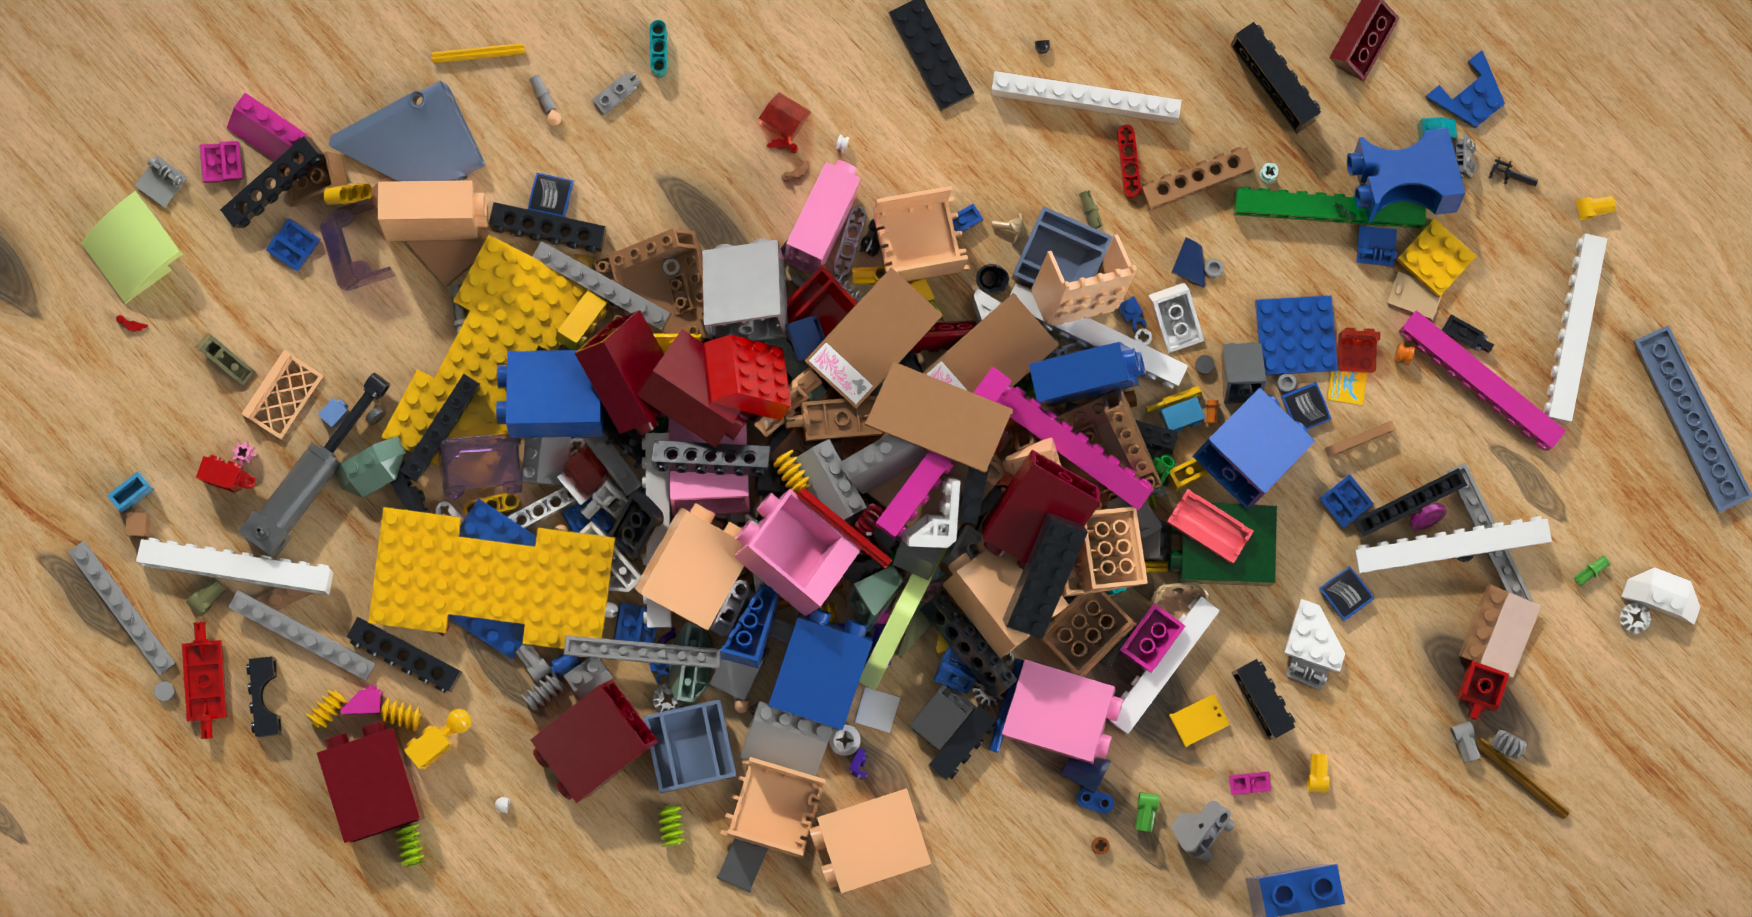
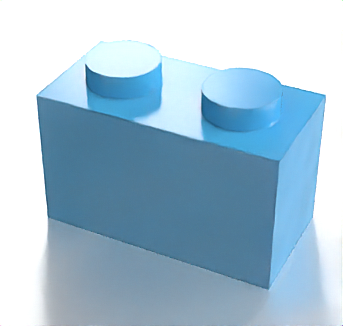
M1197 397L1165 408L1159 412L1165 428L1179 431L1178 434L1183 432L1185 427L1191 426L1192 429L1202 425L1201 421L1205 419Z
M137 471L107 496L119 511L125 513L152 492L154 487L142 473Z

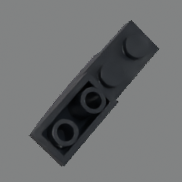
M403 458L396 480L390 483L408 510L430 513L429 508H425L423 503L426 500L423 490H419L417 486L410 488V485H412L411 479L400 472L405 464Z

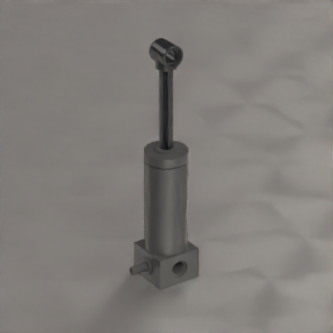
M372 373L363 386L365 393L325 446L320 445L318 447L311 442L259 513L254 510L238 533L276 559L292 538L288 535L340 466L341 463L335 459L336 456L333 453L374 398L377 400L385 395L390 387V383L377 373Z

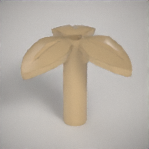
M1018 213L1019 219H1012L1009 222L992 221V228L1015 232V239L1012 245H1015L1022 235L1021 229L1024 222L1021 213Z

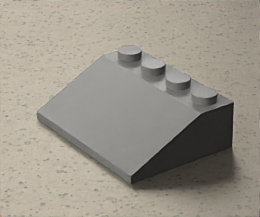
M758 701L740 758L749 760L752 757L816 776L833 727L768 706L769 704Z

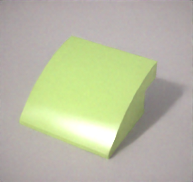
M136 191L109 211L81 242L84 249L125 304L171 272L172 269L169 264L183 255Z

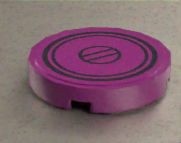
M1441 503L1427 505L1421 509L1422 512L1420 514L1414 513L1409 523L1413 530L1427 529L1441 521L1445 517L1447 510Z

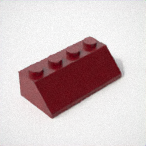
M1361 0L1329 58L1338 68L1365 81L1398 22L1399 16L1384 0Z
M978 320L936 322L909 352L920 353L921 350L939 352L940 349L948 351L980 322Z

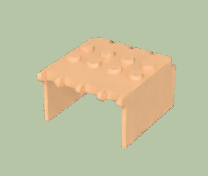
M952 186L876 200L873 209L876 228H884L877 231L880 246H887L881 249L885 265L891 264V266L885 267L886 272L892 267L904 280L913 281L970 270V266L965 265L968 260L967 255L960 256L967 253L966 249H959L956 237L962 236V231H955L952 219L958 218V213H950L948 204L955 201L954 197H950Z
M1115 235L1096 276L1086 279L1082 277L1078 281L1070 283L1064 281L1052 251H1048L1031 292L1044 322H1048L1053 327L1065 322L1081 320L1082 317L1085 319L1097 316L1099 313L1113 312L1119 308L1137 272V268L1135 265H1131L1119 236Z
M752 757L749 760L743 759L742 763L749 766L745 777L737 776V780L744 782L740 796L733 794L731 796V799L738 800L734 815L726 813L725 816L732 819L730 829L728 831L721 830L720 834L794 857L803 858L807 841L800 838L801 836L809 838V829L812 828L813 822L806 821V817L815 818L818 803L811 801L812 798L820 800L826 779Z

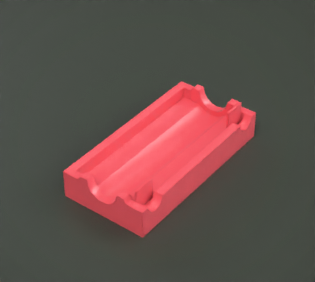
M1189 489L1186 490L1166 522L1230 564L1235 562L1254 531Z

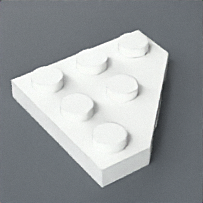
M1301 599L1283 654L1339 673L1345 656L1343 648L1320 605Z

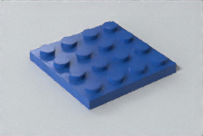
M1332 295L1255 300L1258 343H1261L1265 376L1283 375L1286 373L1302 374L1338 371Z

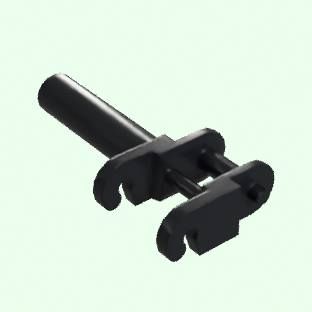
M1500 157L1495 159L1496 164L1492 166L1488 177L1491 179L1494 171L1498 170L1506 175L1503 183L1505 185L1509 177L1536 186L1538 183L1536 178L1510 170L1509 168L1513 166L1511 165L1512 161L1508 163L1500 160ZM1501 164L1507 166V168L1504 170L1498 168V165Z

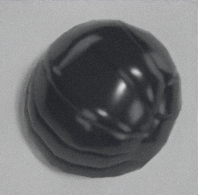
M990 263L979 269L976 274V283L983 292L998 294L1007 288L1009 275L1001 266Z

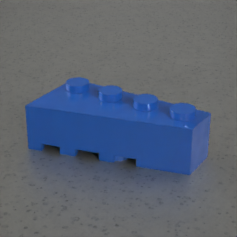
M760 585L748 608L740 617L735 629L730 633L725 645L720 649L721 659L759 668L780 600V595L772 587Z

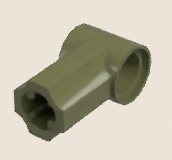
M213 578L200 591L191 595L186 604L201 617L212 607V603L227 589L216 578Z

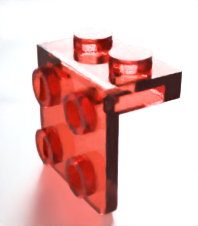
M1344 328L1338 334V371L1374 373L1376 371L1377 342L1380 340V332H1375V329L1371 328L1363 329V331H1356V328Z

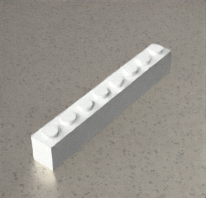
M1200 597L1198 600L1194 598L1188 606L1190 611L1187 615L1183 613L1178 619L1186 627L1153 672L1150 673L1145 670L1141 677L1137 675L1131 683L1132 689L1129 692L1125 691L1120 697L1123 699L1117 722L1110 719L1108 722L1124 734H1129L1220 611L1203 597Z

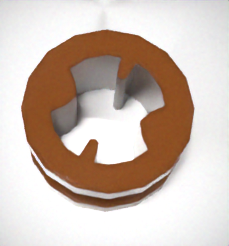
M1104 837L1095 838L1091 844L1092 850L1096 854H1105L1110 846L1109 841ZM1098 840H1102V843L1105 842L1106 847L1102 849L1103 851H1098L1099 848H1095Z

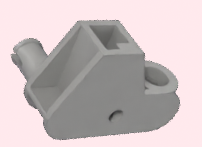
M607 477L593 491V500L581 512L590 520L600 508H604L618 520L628 498Z
M737 578L712 622L710 630L722 636H727L735 629L736 625L734 623L745 600L750 602L756 593L751 590L750 585L746 581ZM738 585L739 589L737 592H735V588Z
M1210 801L1200 814L1180 813L1172 824L1171 829L1181 847L1190 856L1200 858L1202 862L1208 863L1213 856L1208 849L1223 829L1231 831L1235 827V822L1230 819L1231 814L1227 808L1217 801Z

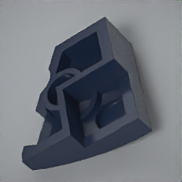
M1186 237L1171 273L1204 288L1205 274L1202 246Z
M1069 757L1059 775L1095 793L1111 761L1109 759H1095L1093 764H1089Z

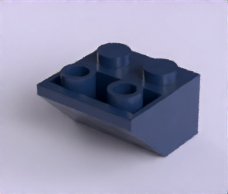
M810 316L785 325L787 329L785 331L786 336L793 345V355L799 362L805 361L825 339L817 316Z

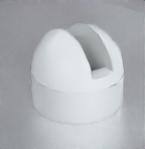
M607 601L605 617L613 618L617 615L618 607L616 604Z
M501 797L497 799L495 808L501 813H508L510 798Z

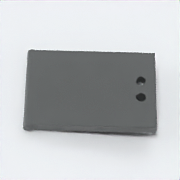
M1119 496L1106 502L1109 509L1133 507ZM1145 501L1142 507L1137 510L1141 540L1163 527L1147 501Z
M734 838L720 873L717 875V879L751 892V887L768 848Z

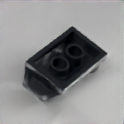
M633 492L609 537L615 538L617 546L632 562L636 561L654 529L662 525L664 521L663 512L647 495Z

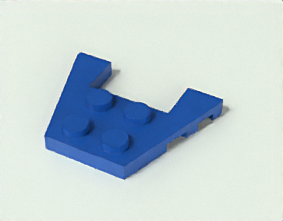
M1482 50L1467 62L1480 77L1460 94L1451 99L1444 89L1438 85L1425 96L1429 101L1432 100L1439 107L1450 111L1457 118L1474 128L1478 127L1505 104Z

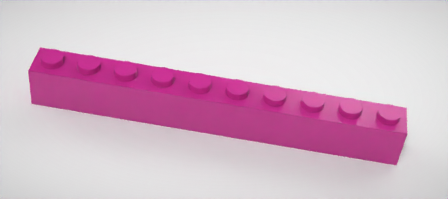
M1417 310L1400 328L1399 332L1402 333L1401 336L1405 340L1412 341L1417 345L1416 348L1421 353H1427L1432 357V362L1438 366L1442 365L1447 369L1446 373L1453 378H1458L1463 387L1473 390L1476 393V397L1483 402L1489 403L1494 412L1504 415L1506 417L1505 420L1512 426L1516 425L1520 428V432L1525 437H1531L1535 440V444L1540 449L1549 451L1566 432L1565 429Z
M992 367L973 393L1000 404L998 400L1002 395L1005 397L1012 387L1009 385L1012 380ZM929 451L877 520L875 526L893 539L897 535L901 537L907 529L904 525L908 520H914L919 513L916 509L920 504L923 506L931 497L928 493L932 488L934 490L938 488L942 482L940 477L943 473L948 474L954 466L951 463L953 460Z
M1009 385L1012 387L1005 397L1002 395L998 402L1013 409V413L1010 416L1012 419L1041 440L1052 437L1056 450L1137 510L1142 507L1154 490L1151 488L1152 484L1144 478L1140 480L1135 476L1136 472L1129 467H1122L1116 457L1112 455L1110 457L1103 453L1105 450L1098 444L1092 445L1088 442L1089 438L1081 432L1077 434L1072 430L1073 426L1068 422L1059 421L1053 411L1049 409L1047 411L1041 407L1042 404L1037 402L1036 399L1026 397L1024 390Z

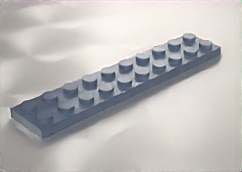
M1669 325L1633 341L1716 512L1720 513L1752 498V493Z

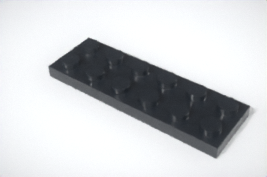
M912 0L889 12L892 22L940 111L974 95V91L925 0Z

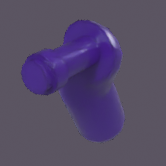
M672 627L671 631L663 635L657 644H666L669 640L675 638L676 628Z

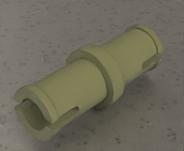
M1091 191L1081 192L1079 197L1084 206L1083 212L1087 215L1091 227L1094 229L1102 227L1103 223L1098 214L1099 209L1093 201Z

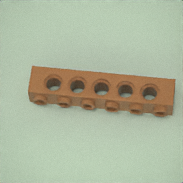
M1237 147L1225 156L1222 153L1213 157L1214 160L1207 162L1203 160L1191 169L1185 167L1180 169L1179 173L1175 175L1169 173L1162 176L1159 181L1154 182V180H1150L1144 183L1140 192L1148 212L1254 172L1256 167L1248 148L1242 149ZM1234 161L1237 167L1230 168L1227 162ZM1210 168H1217L1219 170V174H1212L1210 172ZM1199 174L1202 180L1197 182L1193 179L1192 175ZM1182 181L1184 183V187H1176L1175 182ZM1163 187L1166 189L1167 194L1161 195L1157 189Z

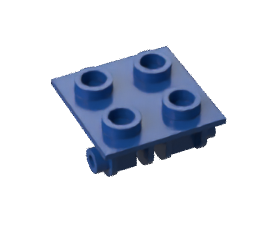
M1359 226L1356 263L1394 267V262L1397 258V252H1395L1397 229Z

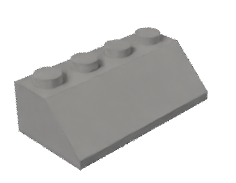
M888 434L841 461L840 465L848 479L863 495L919 463L928 452L924 448Z
M571 437L526 438L521 482L531 485L564 486L557 476L568 469Z
M828 439L799 455L794 464L801 463L798 471L805 470L802 477L809 476L806 484L813 483L806 489L845 521L862 512L867 507L856 487L848 479L840 465L841 460Z

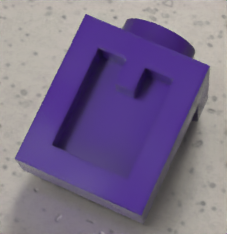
M861 748L858 749L849 768L852 771L851 775L858 779H862V777L867 778L868 776L867 773L858 769L859 766H864L868 758L865 756L866 751Z

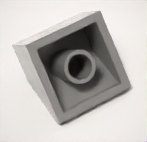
M588 658L564 675L580 700L598 685L612 679L614 680L599 658Z

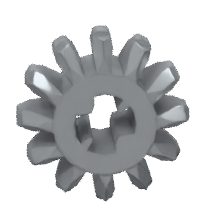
M976 681L974 684L980 688L973 689L974 693H979L974 699L978 700L981 697V706L985 700L987 701V707H991V701L997 706L998 701L992 695L987 696V693H984L986 688L983 684ZM1001 695L997 697L999 700L1004 699Z
M1503 730L1498 731L1492 743L1494 749L1514 759H1520L1527 746L1525 741Z

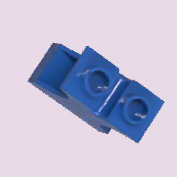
M1448 128L1426 130L1423 137L1416 144L1401 150L1379 148L1368 142L1364 137H1359L1354 153L1347 154L1346 162L1349 175H1357L1359 183L1366 182L1365 185L1355 187L1354 195L1357 208H1365L1368 222H1372L1375 215L1382 208L1392 203H1416L1438 215L1457 212L1464 198L1465 190Z

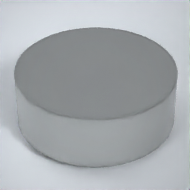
M1210 259L1204 265V273L1209 278H1218L1223 272V264L1218 259Z
M1288 373L1281 375L1277 380V388L1282 393L1293 391L1297 384L1295 377Z
M160 682L155 687V696L161 701H169L175 695V687L170 682Z

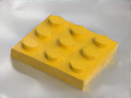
M1434 218L1396 260L1439 298L1477 256Z

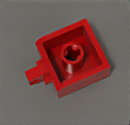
M211 454L210 457L203 456L196 478L203 483L234 493L241 491L242 488L253 490L257 481L255 477L247 474L240 464L233 461H228L227 464L225 460Z
M1474 661L1467 663L1457 699L1467 702V707H1470L1468 718L1477 720L1480 711L1484 712L1485 709L1490 711L1498 710L1510 673ZM1484 682L1483 686H1485L1486 689L1481 690L1482 687H1480V683Z

